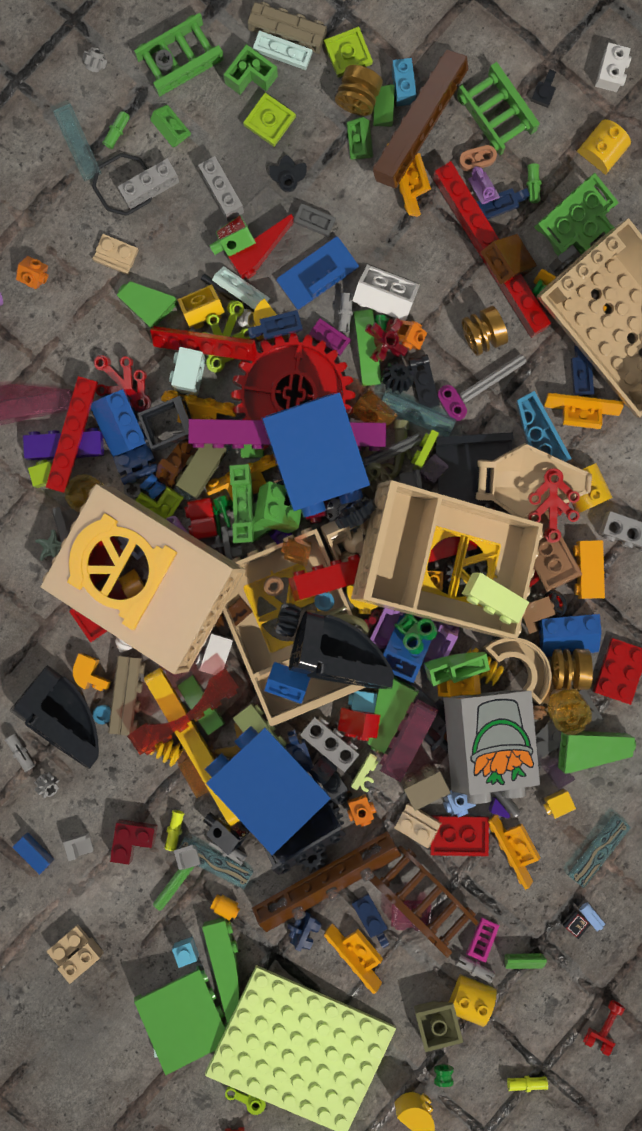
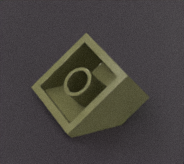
M431 1001L414 1006L425 1052L463 1043L453 1003Z

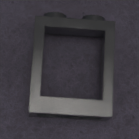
M181 396L138 413V424L141 430H144L146 435L145 443L151 450L159 451L189 438V419L193 418L186 399ZM176 407L185 432L158 442L150 418Z

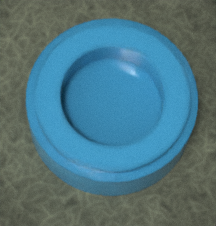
M326 592L316 595L315 606L321 611L330 610L334 605L332 594Z
M108 705L97 706L93 711L95 722L98 724L108 723L110 721L111 708Z

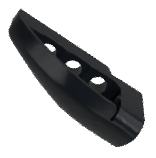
M307 611L304 612L293 642L289 660V671L307 674L310 678L378 689L392 688L394 673L380 649L361 630L332 615L324 616Z
M47 665L12 706L10 712L23 722L25 721V725L57 749L90 769L99 756L98 735L92 713L87 702L73 683Z

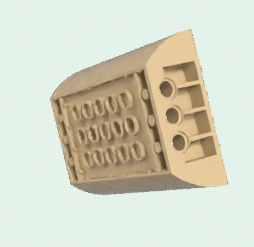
M628 218L595 242L541 290L537 298L632 414L640 418L642 416V357L639 355V350L642 348V234ZM593 289L599 291L600 296L597 300L591 296ZM605 304H609L611 306L612 310L610 314H606L603 311V306ZM629 333H632L635 336V342L633 344L629 343L627 340V336Z

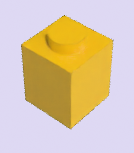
M562 789L544 798L545 804L543 806L547 815L551 814L555 819L576 809L566 789Z

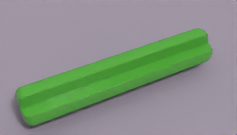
M194 867L185 870L178 869L154 901L153 906L159 911L163 910Z

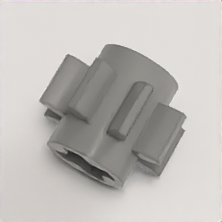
M91 47L90 50L84 51L82 60H84L85 67L88 70L99 72L101 68L105 69L107 63L106 56H104L102 50Z
M50 772L42 774L35 781L38 787L34 790L38 795L41 794L43 798H46V796L51 797L59 789L56 785L59 780Z

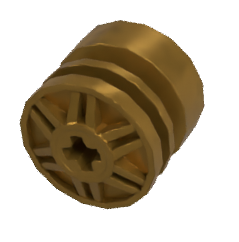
M348 65L342 77V84L336 93L335 102L342 109L352 114L369 116L373 112L376 103L375 97L379 95L383 83L381 76L369 68L360 65Z
M494 306L480 310V319L476 314H471L470 319L468 317L462 318L461 323L464 337L476 356L481 355L483 350L485 352L490 350L489 342L495 348L508 343L505 324Z
M554 649L551 661V674L555 689H562V686L564 689H569L571 682H573L575 689H590L593 677V663L589 649H575L572 658L569 649H564L563 653L561 649Z

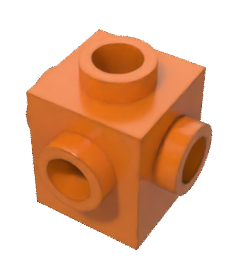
M27 256L18 264L16 280L26 284L28 287L37 289L40 285L45 284L48 279V265L38 259Z
M401 320L403 324L397 331L399 342L410 351L411 349L420 350L427 332L421 328V324L415 321Z
M366 794L348 800L350 810H347L350 821H355V824H360L361 827L371 824L376 810L373 802H368Z

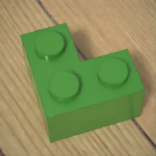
M247 44L224 73L225 84L239 95L242 94L251 81L267 91L278 77L277 66Z
M269 481L259 487L254 524L291 533L299 528L301 510L293 511L290 506L284 505L285 487Z

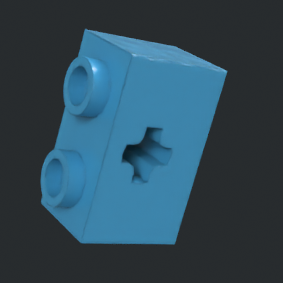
M412 58L393 60L391 71L393 85H395L396 107L411 105L416 100Z

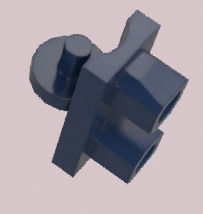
M304 911L301 919L296 918L295 923L288 922L287 928L291 930L288 935L291 937L290 943L295 946V950L300 952L302 948L310 950L313 945V939L308 936L309 932L317 933L321 928V923L308 911Z

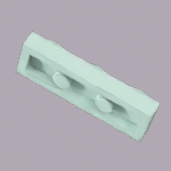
M259 31L253 49L259 54L303 70L307 69L313 53L312 49Z
M224 266L212 279L220 287L233 294L236 298H239L254 310L257 304L264 298L267 302L270 300L268 296Z

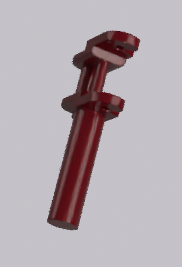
M373 610L364 620L369 630L379 620L375 615L376 613L381 615L379 610Z

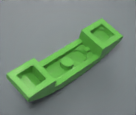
M373 310L353 311L362 387L381 385L379 360L374 362L370 358L377 348L374 344V337L365 332L368 324L372 326L374 324Z
M249 464L231 465L229 467L230 485L232 486L233 543L253 542L254 503Z

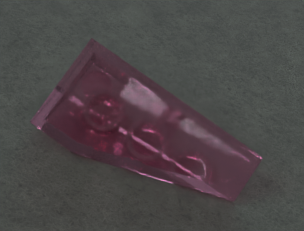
M17 384L0 386V425L66 411L69 409L72 399L71 390Z

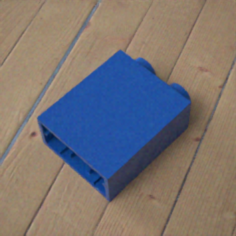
M335 392L261 417L293 511L301 509L303 517H309L326 510L323 502L325 500L339 496L341 504H347L364 497L361 488L369 486L370 483L340 392Z
M250 726L234 741L241 750L230 761L221 753L205 768V771L212 777L206 784L273 855L331 798L266 728H263L258 733Z

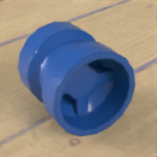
M151 474L139 486L143 491L149 493V497L152 500L166 488L163 483L157 481V477L154 474Z

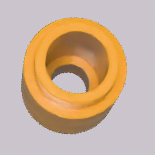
M217 894L210 907L214 910V913L229 921L231 918L235 919L240 910L237 907L238 902L223 894L222 896Z

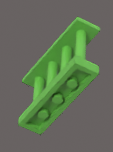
M200 13L189 16L183 23L148 43L140 44L134 50L138 62L145 59L154 74L156 81L153 84L159 97L224 60L223 51L220 46L211 47L200 27L203 25ZM194 31L205 50V53L199 57L194 55L184 38L185 35ZM177 40L189 62L179 66L172 55V72L166 76L162 75L151 55L159 50H168L171 53L167 45Z
M497 62L490 66L488 78L470 90L466 91L463 85L459 87L457 93L459 103L462 106L465 105L490 141V146L495 148L499 156L504 152V143L522 131H528L530 135L537 131L540 125L539 121ZM491 84L496 85L499 93L480 106H477L472 97ZM501 100H506L510 108L488 122L482 113ZM512 115H517L520 119V124L501 137H498L493 128Z

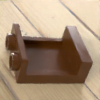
M518 234L493 241L481 251L482 256L500 285L506 283L514 276L520 274L525 276L537 267Z

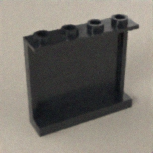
M513 432L437 437L435 440L438 494L482 505L486 508L494 507V504L497 503L492 500L476 499L479 482L478 460L493 461L511 451L512 441L514 440ZM487 468L486 493H490L491 468Z
M309 774L313 778V780L320 786L319 782L311 774ZM328 801L273 855L265 847L264 849L272 864L271 869L278 875L285 874L294 865L307 861L309 856L324 851L325 847L331 843L335 844L341 841L346 833Z

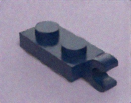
M511 188L498 193L500 196L498 199L485 204H481L478 201L477 204L488 220L517 209L519 207L518 202L527 200L530 195L527 188L516 193Z
M298 310L260 319L261 325L248 328L250 339L264 335L265 340L303 330Z
M574 346L576 357L571 358L573 393L577 396L594 395L592 364L581 350Z
M295 729L287 731L290 741L289 744H286L287 752L306 772H309L314 765L305 740H298Z
M369 893L353 901L352 905L370 938L377 936L382 948L390 945L383 932L388 927Z

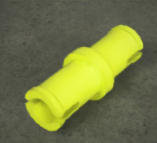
M172 811L170 826L167 827V840L164 846L168 851L177 850L179 835L182 834V821L185 815L183 811Z
M529 1075L524 1076V1078H507L508 1091L525 1090V1092L548 1090V1080L546 1076L530 1078Z

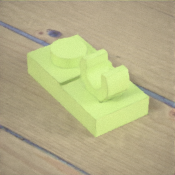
M370 751L351 783V787L355 790H358L359 786H361L363 791H369L364 786V782H374L373 778L366 776V774L370 770L374 771L378 764L376 754Z

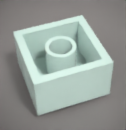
M183 347L179 348V352H175L173 363L176 366L175 370L171 371L169 382H172L171 385L175 391L198 396L206 362L203 352Z

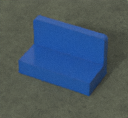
M274 662L264 691L302 704L310 677L307 674L289 671L288 666Z
M28 832L12 847L39 875L55 860Z

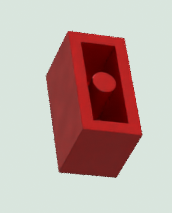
M341 707L338 731L345 732L347 737L356 738L357 736L358 740L369 741V738H377L381 715Z

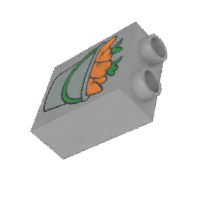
M503 690L481 693L479 695L443 697L451 788L453 792L467 795V803L481 804L491 802V792L502 791V798H521L526 796L525 787L540 785L531 691Z

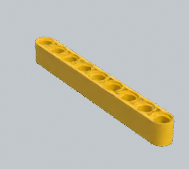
M162 668L156 669L146 675L144 681L226 821L232 826L240 820L206 784L212 777L205 771V768L215 760V757Z

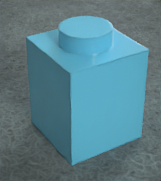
M358 690L353 694H349L348 705H351V710L374 713L377 693Z
M193 936L174 943L172 951L178 968L198 960L199 952Z

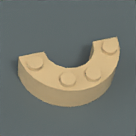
M498 638L483 647L496 662L510 657H516L521 660L528 672L527 683L523 690L532 692V700L535 703L541 704L544 701L551 686L552 674L549 661L539 647L521 638Z

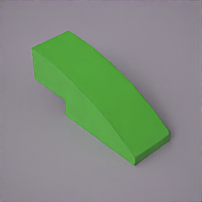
M485 652L450 655L424 663L427 678L433 686L448 680L456 683L490 670Z
M193 675L177 686L208 735L225 724V721L215 709L214 704Z

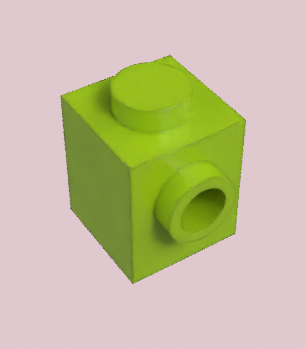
M42 460L36 462V466L28 468L33 487L40 488L46 486L52 462Z

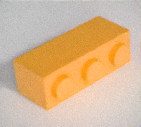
M603 540L578 541L573 547V554L576 557L577 565L582 575L577 577V584L574 586L575 595H578V599L605 598Z

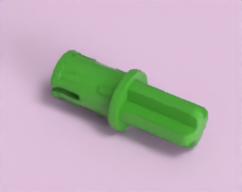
M121 111L118 114L113 125L109 126L110 130L102 141L109 149H113L120 135H123L122 131L130 119L126 112Z
M529 164L527 166L528 182H526L530 195L529 202L534 204L540 202V185L542 183L539 180V164Z

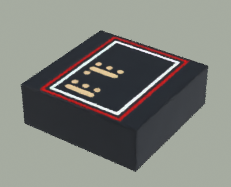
M576 911L563 924L577 939L591 925Z

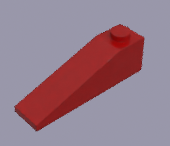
M292 214L254 239L255 244L228 256L229 262L240 278L250 279L256 274L259 267L293 225L294 219Z

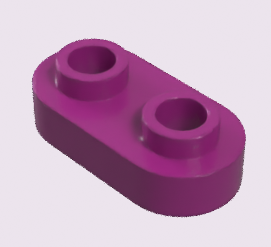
M442 386L437 394L440 404L451 420H462L467 413L465 404L453 386ZM444 392H450L451 397H445ZM454 408H459L461 413L456 414Z

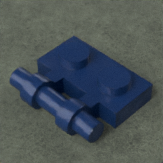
M146 443L113 457L120 476L127 474V476L121 478L123 485L130 482L133 484L137 482V479L146 475L149 477L158 468L156 463L149 466L150 463L156 460L151 448H148ZM143 467V469L133 472L134 470Z

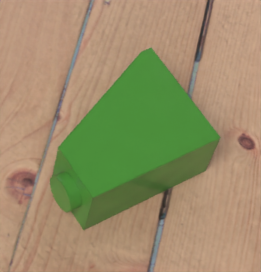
M131 281L128 284H123L117 294L119 300L150 329L157 326L178 305L177 299L174 296Z

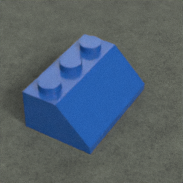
M125 389L92 402V412L113 457L145 444L146 436L138 424V418Z
M600 614L538 620L540 649L546 657L552 656L554 649H561L562 653L564 649H569L570 654H573L575 649H589L591 653L599 652L602 634Z

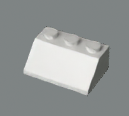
M367 265L358 282L352 301L360 306L374 309L378 313L392 316L394 319L399 318L406 321L420 284Z

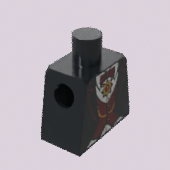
M209 812L203 820L204 823L211 827L206 835L228 856L241 846L250 833L247 828L238 822L230 826L223 815L217 818Z

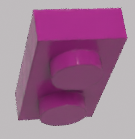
M320 318L309 333L318 342L324 340L326 347L331 351L337 350L338 356L342 355L351 342V339Z

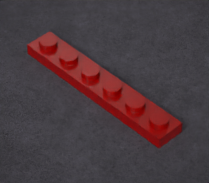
M157 326L150 329L154 347L179 350L180 347L201 351L207 355L255 361L258 358L255 340Z
M80 376L77 378L47 480L46 488L66 493L98 385L97 381Z

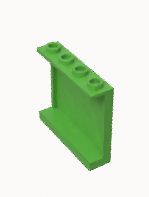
M199 966L196 967L195 971L144 996L140 994L134 997V1003L165 1076L215 1051L228 1025H223L221 1020L224 1017L220 1006H215L213 1000L216 999L212 988L208 989L205 983L209 981L205 970L200 971Z

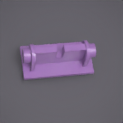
M474 167L472 177L468 178V181L481 204L500 198L486 172H483L481 167Z

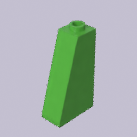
M395 676L391 689H379L374 711L375 714L381 715L377 738H369L368 741L371 749L377 753H386L420 691Z
M562 730L558 769L564 773H572L633 757V752L636 749L635 737L628 733Z

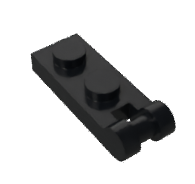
M428 354L421 355L420 358L416 359L415 357L408 358L410 368L414 371V386L420 408L425 410L438 407L440 404ZM423 365L424 370L418 371L417 366Z

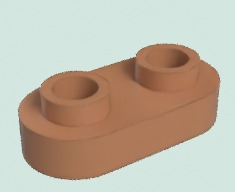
M490 145L464 151L460 156L459 165L461 169L468 172L472 171L476 166L481 168L491 166L496 160L497 152ZM488 155L490 159L486 160L483 156ZM470 160L471 164L468 165L465 163V161Z

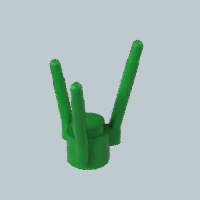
M227 495L214 499V506L212 507L215 514L217 533L221 539L219 514H223L227 527H231L227 513L231 511L230 508L233 511V501L229 500Z

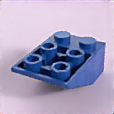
M405 614L399 616L397 624L405 616ZM425 627V631L423 632H430L431 629ZM394 628L383 655L391 666L394 675L414 683L431 640L423 639L424 649L421 653L414 655L409 653L403 644L405 636ZM418 640L411 641L409 647H415L418 644Z

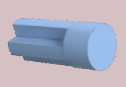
M588 902L579 908L580 912L596 931L602 930L603 926L606 925Z

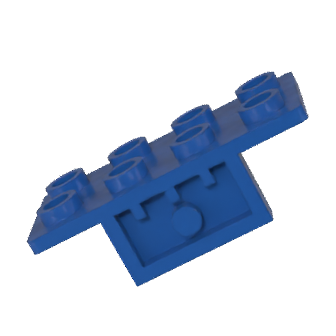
M335 237L279 276L276 281L295 308L299 310L358 269L359 265L339 237Z

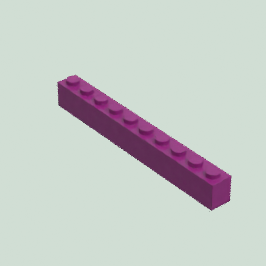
M189 419L188 443L193 444V448H204V444H212V448H224V445H232L233 449H244V445H252V449H264V445L270 446L262 421ZM350 422L359 451H361V447H369V451H380V448L386 447V423Z

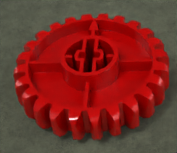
M295 332L290 334L288 342H285L282 336L275 337L274 346H271L268 341L263 339L260 342L261 353L257 351L258 358L255 361H251L252 363L241 361L238 364V368L245 376L236 375L233 377L232 382L236 386L241 387V389L231 392V398L241 401V404L235 406L232 411L236 415H245V418L242 420L262 421L261 417L282 411L283 409L275 399V397H279L281 390L275 389L280 382L288 379L287 386L284 387L280 398L281 402L285 403L284 410L288 409L290 396H286V393H290L292 381L297 379L295 395H300V398H296L294 406L300 405L304 400L311 401L340 392L347 415H350L354 409L350 405L345 404V402L355 398V392L346 390L345 387L354 380L351 376H342L341 373L348 365L346 362L338 364L334 362L338 356L337 350H333L328 354L324 352L326 348L324 340L320 341L315 347L312 345V336L310 334L305 336L303 342H299ZM302 382L307 386L310 394H308L307 396L306 390L301 388ZM264 445V449L261 450L267 449L269 445Z

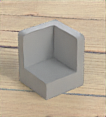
M89 832L68 838L63 842L68 861L75 860L78 856L94 851Z
M196 845L174 850L179 870L201 865Z

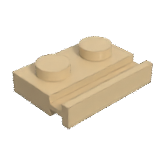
M102 234L92 260L129 275L130 268H132L139 250L134 246Z
M408 803L395 829L424 847L429 848L442 822L420 809L414 811L412 805Z

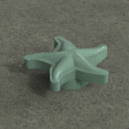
M53 529L48 540H35L36 543H40L44 548L40 556L41 561L50 555L54 558L61 550L62 543L58 541L56 531Z

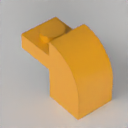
M135 569L118 579L128 599L140 593L145 586Z
M78 653L73 666L75 682L83 689H88L90 683L92 688L99 691L108 689L112 681L94 674L100 660L84 653Z
M479 675L456 683L448 680L438 684V697L481 694Z

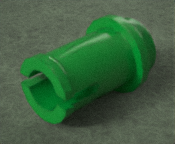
M376 315L374 322L385 331L389 321L387 315Z

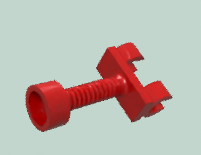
M611 1000L608 1005L610 1013L600 1032L589 1027L583 1039L585 1045L589 1047L594 1045L596 1038L603 1041L600 1051L606 1056H610L615 1046L614 1040L607 1037V1033H609L616 1016H622L625 1010L622 1004Z

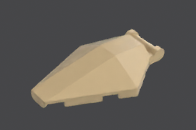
M526 443L493 461L478 460L479 482L476 499L492 500L510 514L524 519H528L529 513L535 511L549 496L548 489L541 496L539 504L533 505L528 500L529 494L535 492L544 482V474L550 468L559 469L564 476L563 482L569 488L578 492L580 496L591 491V473ZM487 468H491L490 493H486ZM553 475L551 481H556L557 475ZM558 488V496L565 503L570 502L567 499V495ZM571 494L570 499H575L576 494ZM537 495L532 497L531 500L533 502L537 500Z

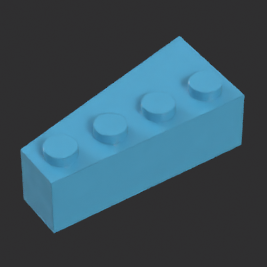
M533 391L517 400L516 404L526 443L565 462L572 459L536 392Z

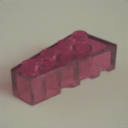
M419 699L415 704L411 702L406 712L409 714L407 720L402 719L397 729L400 731L398 737L392 738L388 746L391 748L389 754H384L379 763L383 765L380 769L381 772L399 782L402 781L439 710Z

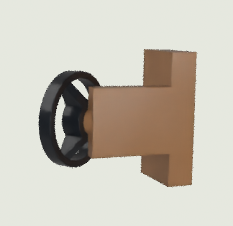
M551 590L544 595V598L528 604L523 618L529 634L538 631L539 628L536 621L550 616L560 617L566 612L567 603L559 591ZM556 595H558L562 601L563 610L559 607V601L556 599Z

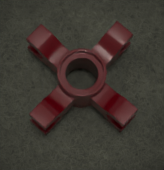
M396 318L395 321L389 319L385 331L377 323H374L373 326L371 324L367 325L365 332L374 337V344L377 347L370 357L374 362H378V360L384 361L388 349L396 357H399L400 354L402 356L406 355L408 349L399 344V336L397 334V331L403 324L399 318Z

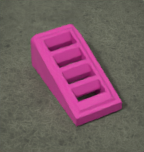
M481 917L466 955L486 963L500 925ZM483 925L493 929L492 932L482 929ZM480 933L490 936L489 939L487 940L479 936ZM477 940L486 943V946L483 947L477 944ZM474 948L482 950V955L475 952Z

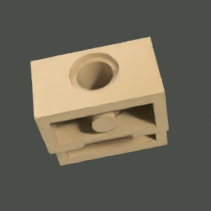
M78 924L46 951L59 966L58 971L69 984L99 960L104 953L92 937L89 938ZM77 948H79V950L73 956L70 955Z

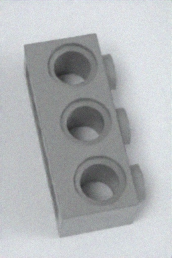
M214 156L199 164L200 174L227 222L243 214V205L216 157Z
M167 158L119 185L118 189L129 209H132L149 198H153L178 184L179 179Z
M611 511L607 512L599 535L604 536L603 539L610 542L620 541L622 542L621 545L627 548H633V546L640 548L639 551L642 552V522ZM610 523L616 525L617 530L615 533L609 530ZM629 529H632L635 533L633 539H630L627 535Z
M314 716L301 731L300 736L345 772L359 756L358 747L351 741L347 743L343 740L342 737L344 735L336 728L331 730L327 726L329 723L323 717L317 718ZM313 725L320 726L322 729L321 733L318 735L312 734L310 731ZM329 737L334 738L336 745L333 747L326 746V739ZM343 750H349L351 756L345 760L340 757V753Z

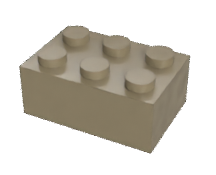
M426 764L420 768L419 772L415 774L410 772L402 777L403 780L400 781L414 811L450 794L440 771L434 764Z

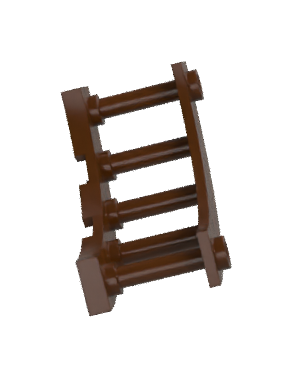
M400 845L398 849L404 856L384 878L381 877L379 879L373 874L368 880L448 958L452 953L447 947L450 944L449 941L468 920L477 926L479 923L474 918L476 914L468 906L464 908L415 859L417 855L411 849L405 850ZM411 861L419 869V872L399 893L396 892L394 894L388 888L390 886L389 883ZM427 876L436 887L416 909L410 910L404 904L405 897ZM443 892L452 902L431 924L429 923L426 926L420 920L421 914ZM458 908L463 915L443 937L440 936L438 938L435 935L438 932L437 929Z

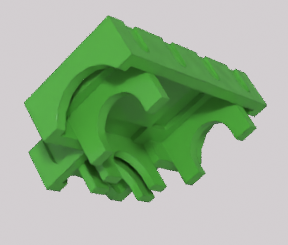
M593 173L539 221L534 228L550 241L557 256L572 245L582 255L591 247L589 244L601 233L607 234L615 228L609 223L605 215L619 202L596 173ZM594 185L602 191L606 200L602 197V195L598 192ZM547 228L551 230V232L555 235L558 241L554 238V236L549 232Z

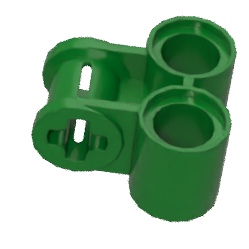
M405 613V616L399 623L394 624V627L405 636L403 639L405 648L414 655L421 653L424 649L423 639L432 640L437 635V628L430 619L425 618L418 622L411 614ZM426 626L432 627L430 632L423 633V629ZM418 640V644L415 647H409L411 641Z

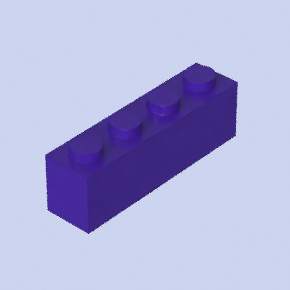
M97 428L86 429V432H83L76 458L104 456L102 432L98 431ZM51 430L48 431V434L33 431L29 432V435H23L24 459L28 461L54 459L61 436L60 431Z

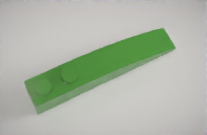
M222 917L204 922L202 928L228 1024L240 1000V979L236 956L238 946L236 940L233 941L231 933H233L232 923Z

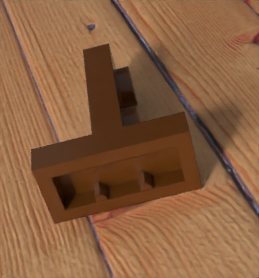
M187 439L180 441L166 460L163 458L159 462L156 473L157 481L172 489L177 476L187 466V460L191 455L194 456L198 449L193 448V444H189Z

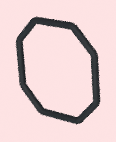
M120 153L96 168L92 187L107 211L127 216L152 201V197L124 212L109 208L96 187L100 169L121 157L139 161L144 171L148 169L140 157Z

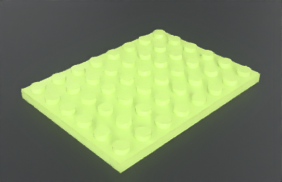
M256 965L206 1069L205 1076L334 1131H348L395 1033L396 1027Z

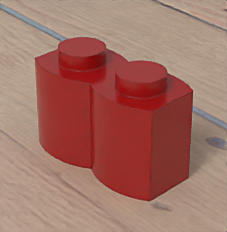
M211 498L187 502L188 507H185V514L191 520V525L188 526L189 534L198 540L218 536Z

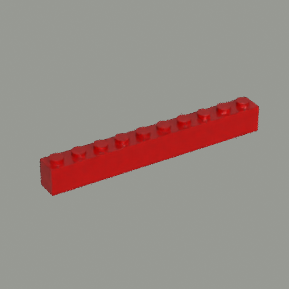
M450 161L435 170L433 175L434 182L530 338L547 329L551 322L522 275L514 276L506 283L500 285L482 256L481 251L493 241L499 240L453 163Z
M452 536L439 541L432 548L428 563L457 555L461 537ZM469 540L467 551L477 549V544ZM359 554L348 557L349 561L342 562L341 559L332 561L330 566L325 568L323 564L311 567V572L305 573V570L294 572V576L288 578L294 601L354 585L361 558Z

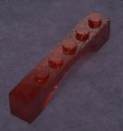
M227 668L209 679L202 698L186 715L167 723H145L127 735L139 755L143 753L149 755L156 750V744L159 742L165 744L173 738L171 736L172 733L177 730L181 733L188 728L189 725L187 723L192 719L195 722L205 716V710L208 708L214 710L221 705V699L224 697L230 699L237 694L236 689L239 686Z

